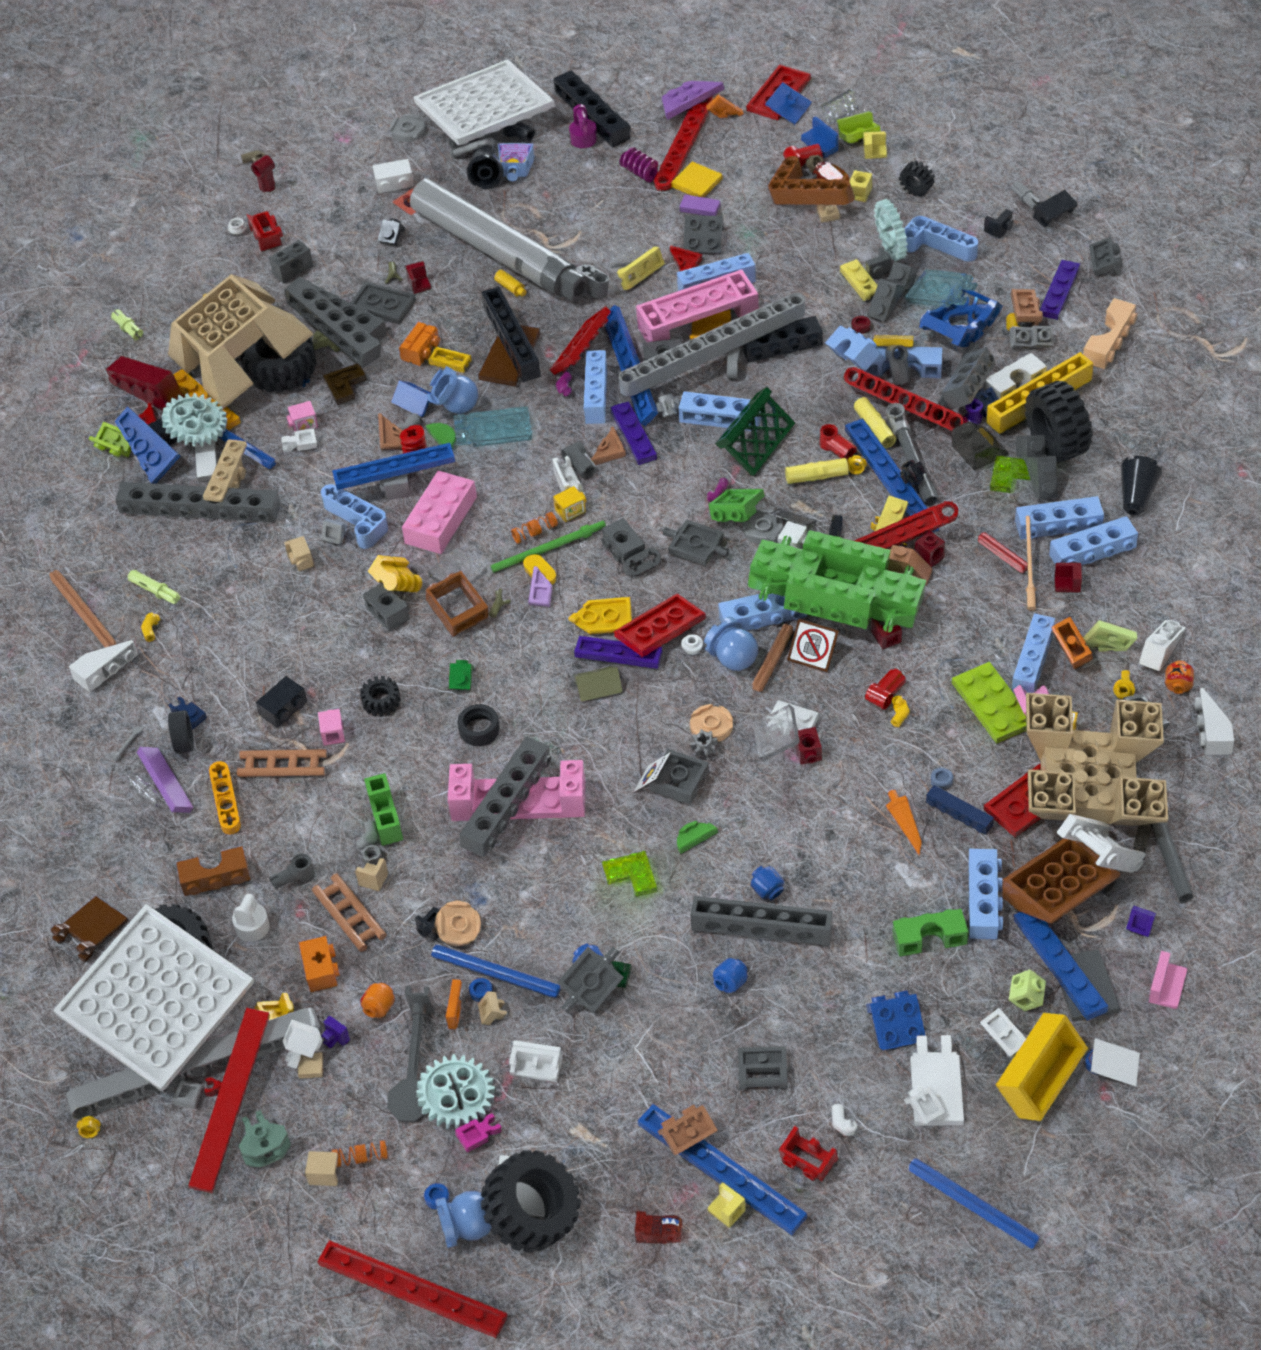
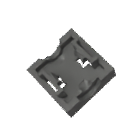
M668 749L665 755L669 754L657 778L650 782V791L691 805L696 797L700 781L705 780L709 773V763ZM671 783L679 784V786H672Z

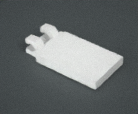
M941 1035V1052L927 1053V1036H917V1053H913V1056H910L912 1089L919 1085L922 1088L931 1086L946 1112L927 1124L922 1125L913 1109L914 1126L964 1125L959 1055L956 1052H952L951 1035Z

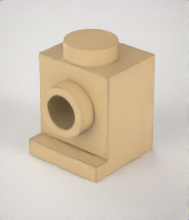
M304 536L284 542L288 559H290L292 565H296L298 571L314 566L311 552Z

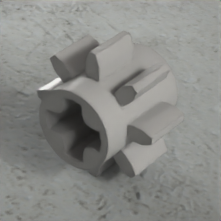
M673 394L658 398L659 402L655 404L658 413H662L663 417L677 414L676 409H679L680 405L679 398L674 399Z
M701 729L697 735H692L694 742H691L690 745L691 749H696L697 757L702 755L708 758V755L712 752L716 753L714 745L718 744V740L713 738L712 731L705 732Z

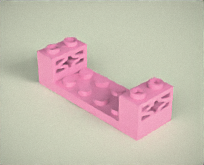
M739 270L637 305L638 330L646 342L670 340V329L731 308L740 318L759 309L758 292L743 270Z
M583 760L561 761L560 777H540L537 784H533L530 788L527 799L525 801L522 800L517 814L510 819L585 817L586 781ZM450 764L448 805L451 820L469 821L497 779H475L472 764Z

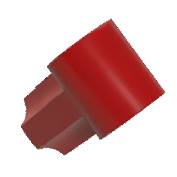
M819 144L799 149L796 146H790L783 152L784 159L790 156L798 157L801 168L812 155H818L822 158Z
M825 424L820 428L819 445L823 450L832 451L841 459L846 458L848 460L850 457H853L857 449L856 446L841 436L835 425Z
M896 668L890 669L878 684L872 683L866 691L865 700L886 710L892 703L896 692L906 683V677L900 670Z

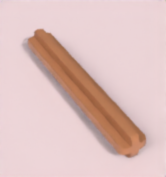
M788 624L782 626L752 683L753 690L763 691L793 634V626Z

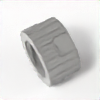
M376 845L366 846L361 852L365 865L366 863L377 865L379 859L383 857L380 848ZM369 854H375V855H376V856L373 857V858H368V857H367Z

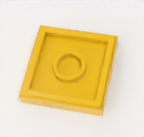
M692 161L671 182L672 188L691 196L704 198L723 177L721 173Z
M874 335L873 342L877 346L902 345L904 347H912L914 336Z

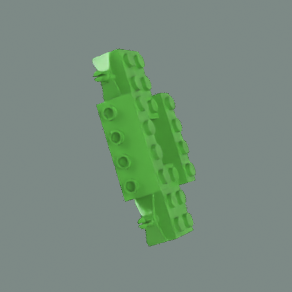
M811 530L807 533L803 549L789 546L792 541L790 536H788V539L787 536H784L782 543L761 540L750 565L748 586L750 588L761 591L758 596L760 600L762 598L763 601L767 600L768 595L771 593L784 596V609L867 629L871 617L885 622L883 629L886 632L887 629L888 632H891L893 625L907 628L913 627L924 597L926 580L913 577L914 568L912 566L910 570L909 566H906L904 574L888 571L891 550Z

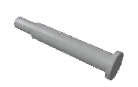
M479 140L459 148H451L450 155L456 159L461 154L489 144V140Z

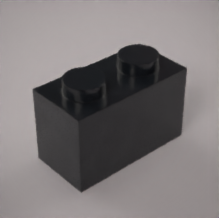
M285 676L256 701L259 716L278 728L292 714L305 705L307 697L302 686Z

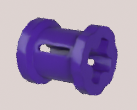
M973 399L970 404L965 405L967 413L964 417L968 419L969 425L974 426L982 422L981 411L983 403L978 399Z

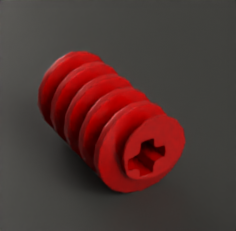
M412 425L400 433L403 454L427 448L422 426Z

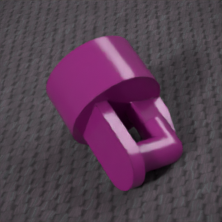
M576 105L573 108L574 122L569 126L570 142L576 148H589L597 142L596 125L593 121L587 119L586 107L584 105Z

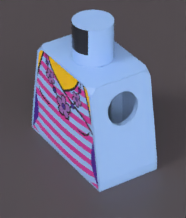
M499 143V159L503 166V177H507L510 181H516L518 177H526L534 161L533 144Z

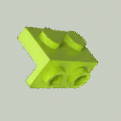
M870 111L837 120L839 136L848 143L858 142V139L864 138V133L881 132L880 126L874 123L873 115Z
M106 422L102 423L96 438L93 436L89 437V440L94 443L93 447L101 451L108 449L110 454L119 458L121 455L129 457L132 451L119 428Z

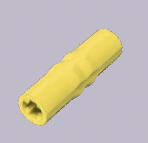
M859 398L854 403L855 411L861 419H864L884 448L893 446L896 442V436L887 426L886 421L876 411L868 398Z
M842 458L785 467L787 484L848 475L847 460Z

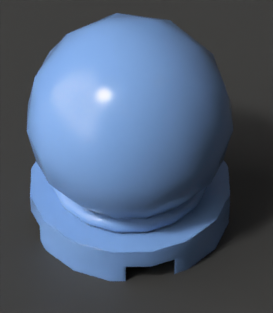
M445 366L444 371L440 369L434 375L430 386L433 387L431 394H427L428 400L437 406L443 405L448 411L456 414L469 412L478 400L476 384L467 376L457 375L455 370Z
M725 617L723 618L725 622L721 623L718 627L714 624L708 631L704 642L707 644L705 650L710 655L717 656L720 663L732 671H741L749 668L755 662L758 655L757 641L751 633L741 628L740 623L736 619Z
M465 1191L457 1195L451 1203L446 1202L445 1197L435 1200L447 1248L457 1246L456 1240L459 1237L467 1241L479 1240L491 1231V1225L486 1223L483 1217L486 1213L485 1210L481 1209L480 1201L484 1197H481L480 1192Z

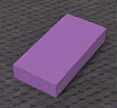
M684 195L679 208L680 212L716 216L720 207V200Z

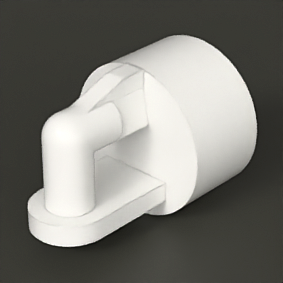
M246 894L241 905L235 908L232 921L236 934L240 939L254 942L262 939L268 933L270 923L264 907L257 903L252 894Z

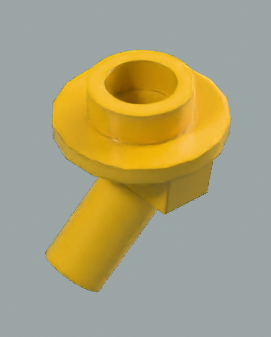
M1128 670L1121 671V679L1117 680L1113 686L1114 694L1120 699L1133 696L1135 693V686L1130 681V671Z

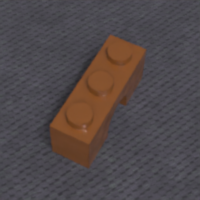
M243 846L220 851L222 860L217 867L212 869L203 868L199 857L176 862L184 896L217 890L221 887L241 884L251 880Z

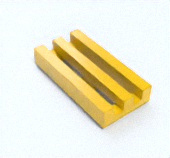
M436 347L428 359L430 365L441 368L447 366L461 373L466 371L465 368L469 366L468 362L472 361L471 355Z

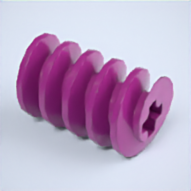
M635 147L629 148L620 156L619 165L621 167H624L648 183L653 182L658 172L657 160H653L652 157L647 156V154L642 153Z

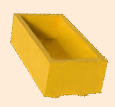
M1043 1013L996 1083V1086L1018 1118L1041 1121L1088 1047L1066 1015Z

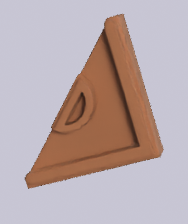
M378 413L380 449H402L400 440L402 430L381 413Z
M614 427L610 428V432L606 438H603L594 456L590 458L595 465L626 456L625 449Z

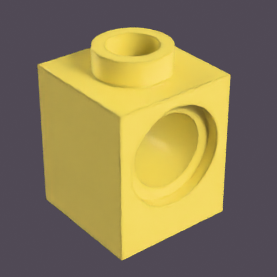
M854 170L850 184L855 200L866 202L872 189V173Z

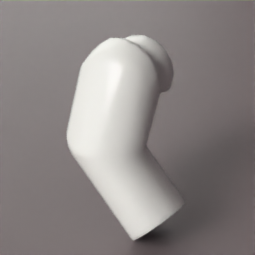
M833 1105V1128L844 1136L853 1135L857 1130L856 1122L853 1121L851 1123V1120L844 1118L843 1105Z

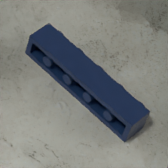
M935 785L926 794V803L930 806H934L941 812L952 816V818L963 822L966 826H970L980 833L986 835L993 827V816Z

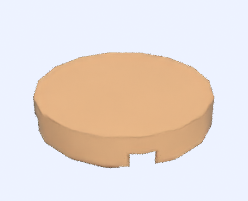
M707 704L699 707L692 713L690 730L692 735H697L701 729L705 732L712 731L713 738H717L718 742L726 739L732 732L733 717L725 707Z
M457 900L448 902L439 910L434 925L436 933L443 942L450 946L461 947L467 946L475 940L480 932L481 920L478 912L470 904Z

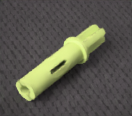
M137 570L129 572L128 581L150 591L158 599L163 598L172 604H176L180 600L178 592L168 588L167 584L159 583Z

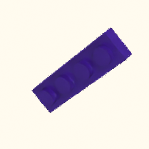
M1061 260L1039 310L1042 311L1043 317L1058 320L1080 270V263Z
M629 401L611 406V414L637 464L641 465L657 460V454Z
M579 636L574 650V655L577 658L658 669L663 653L662 647H659L642 657L621 641Z

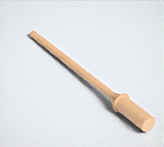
M1026 516L1028 560L1027 609L1033 611L1036 610V588L1032 578L1030 516Z

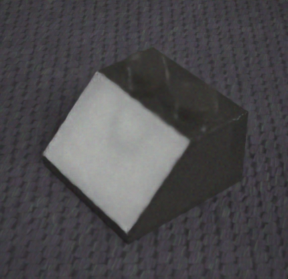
M968 421L952 429V447L974 471L1008 455V451L984 426Z

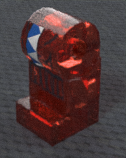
M636 1211V1243L672 1244L680 1242L682 1239V1218L676 1215H647L646 1211Z

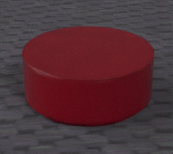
M856 316L851 321V328L856 333L865 334L871 328V321L866 316Z

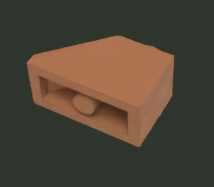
M892 545L888 571L904 574L906 566H909V570L912 566L914 568L912 576L926 580V585H928L932 568L914 549Z

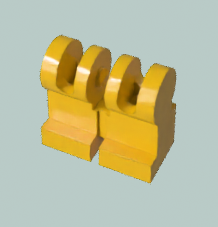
M377 555L368 570L371 576L377 582L383 583L387 590L416 593L422 588V578L419 575L413 574L408 569L409 562L404 557Z

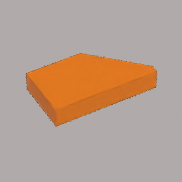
M719 94L707 105V110L719 118H727L729 115H743L742 109Z
M452 979L446 1011L448 1029H457L460 1018L461 1000H459L462 981Z

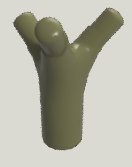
M389 262V273L385 284H388L392 278L402 281V278L396 271L395 262Z
M501 588L495 591V601L488 613L492 618H496L503 605L511 603L510 599L502 600L503 589Z

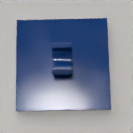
M782 82L765 105L795 125L812 104V101Z

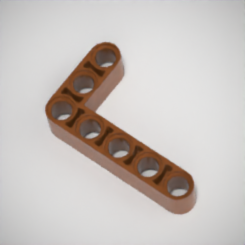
M796 156L784 159L768 184V189L775 204L847 205L855 200L850 181L847 179H801L803 171Z

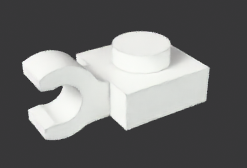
M314 428L295 431V436L281 437L283 452H290L295 447H297L298 451L317 448Z

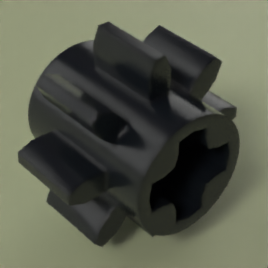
M914 460L905 462L901 466L902 471L899 472L904 484L909 482L912 486L922 482L924 479L923 474L926 473L920 461L916 463Z

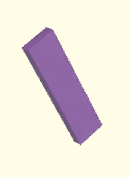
M140 747L137 754L171 812L190 813L193 806L158 748Z

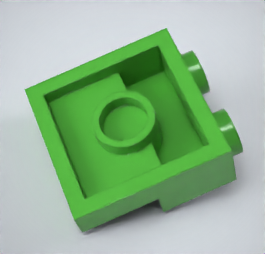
M727 489L709 504L711 519L718 522H728L730 520L746 522L750 520V517L757 512L756 505L765 497L764 490Z

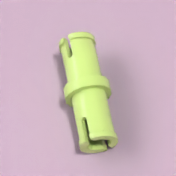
M115 310L118 316L113 312L111 319L120 325V329L123 332H127L134 340H139L136 334L141 338L143 331L134 324L131 318L126 317L121 310Z

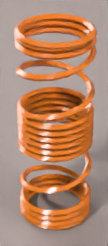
M553 512L546 513L545 519L538 517V520L534 519L528 521L527 524H523L527 526L528 532L532 537L542 533L539 518L545 521L548 529L550 527L547 519L551 527L558 526ZM523 525L522 531L517 527L511 530L512 536L517 544L521 543L522 540L516 529H518L522 533L524 539L526 540V537L523 532Z
M380 1140V1159L372 1142L370 1143L369 1160L365 1144L354 1145L355 1155L350 1146L348 1164L345 1161L341 1148H339V1152L337 1148L332 1149V1152L338 1154V1168L341 1167V1155L344 1163L349 1166L351 1152L356 1164L370 1162L372 1147L378 1160H381L382 1157L384 1160L388 1158L385 1140Z

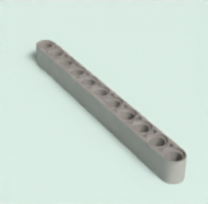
M792 293L622 371L619 374L620 393L626 397L636 395L802 318L805 315L804 295Z
M303 1008L269 1020L257 1058L285 1048L283 1039L291 1020L318 1028L321 1033L322 1029L313 1008ZM239 1031L203 1043L165 1090L178 1086L181 1080L192 1081L226 1069ZM127 1069L75 1087L67 1092L66 1097L72 1117L82 1119L83 1117L160 1092V1090L133 1070Z

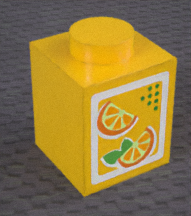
M575 486L553 496L555 511L564 522L586 512V497Z

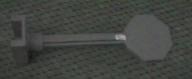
M405 986V997L413 1016L407 1078L401 1080L389 1090L387 1109L399 1122L416 1123L426 1115L422 1114L423 1106H418L419 1098L416 1097V1090H418L417 1082L420 1081L417 1079L423 1017L426 1016V1013H435L436 1004L429 987L424 986V993H413L410 986Z

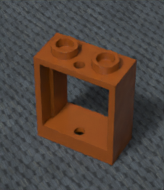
M462 571L451 573L439 583H433L426 589V601L452 637L488 618V606ZM460 587L474 607L450 619L437 599Z

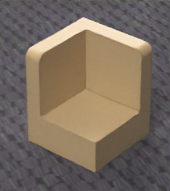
M380 858L377 865L366 863L364 869L357 867L355 873L358 885L380 891L388 875L385 859Z
M309 1151L305 1171L309 1185H338L336 1175L338 1154L336 1152Z

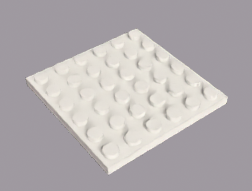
M509 60L414 96L415 104L458 146L467 144L476 138H482L486 134L499 131L503 127L514 125L518 121L529 119L533 115L546 112L550 108L555 107L554 100Z
M145 904L53 1012L163 1092L253 985L254 980Z

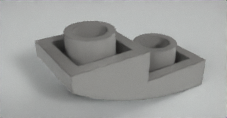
M1034 325L1031 328L1013 326L1010 328V348L1053 346V331L1050 326Z

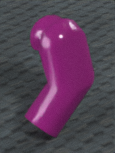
M564 372L556 382L558 393H562L564 397H567L572 392V389L568 387V383L572 379V375L569 372Z
M726 478L719 480L714 492L709 491L707 493V501H714L726 491L729 484Z

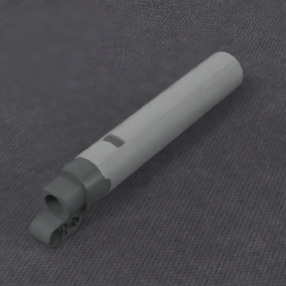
M424 179L413 189L410 205L414 211L556 296H565L571 301L577 302L586 293L595 298H605L608 295L609 277L591 265L576 267L560 255L433 180Z

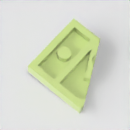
M1099 620L1083 639L1088 647H1098V651H1127L1137 640V632Z

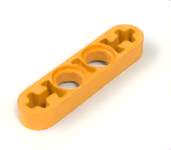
M217 761L209 767L214 799L221 829L225 834L232 835L241 828L239 812L228 765L225 762ZM222 770L223 778L219 779L217 771ZM221 786L229 787L225 792L217 791ZM225 803L232 804V807L224 810L221 808ZM227 817H231L232 825L228 826Z

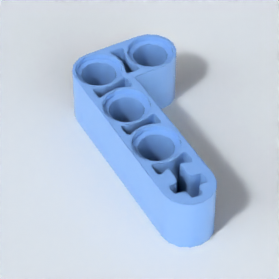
M924 216L914 217L904 228L908 244L906 247L909 253L915 252L922 244H925L967 262L974 261L977 258V238Z
M333 484L325 485L321 489L324 508L356 525L354 531L360 548H371L387 533L386 514L382 509L343 489L337 490L336 485Z

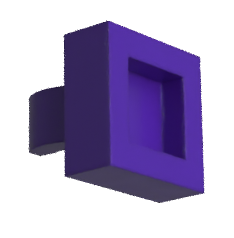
M1133 906L1126 929L1149 937L1156 913Z
M330 1015L323 1021L326 1030L322 1033L321 1037L324 1039L323 1044L327 1047L332 1048L336 1042L345 1046L350 1041L347 1027Z

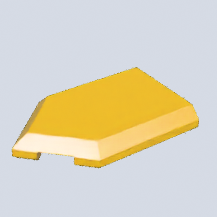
M630 597L588 600L577 613H573L568 618L569 621L589 634L614 633L616 629L632 621Z

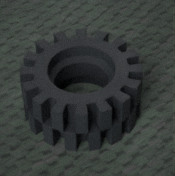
M916 160L914 162L910 161L899 174L900 185H904L903 189H907L908 194L913 193L915 197L917 195L918 197L924 196L935 183V175L931 174L933 172L932 169L928 170L929 166H923V162L918 164Z
M376 676L374 681L368 679V684L364 683L362 685L363 688L360 689L364 710L368 714L372 712V716L375 717L377 713H379V717H383V713H386L387 716L390 715V710L395 712L396 707H399V702H401L396 682L392 681L390 677L386 680L385 676H381V679H378V676ZM377 694H388V696L383 699H373V697Z

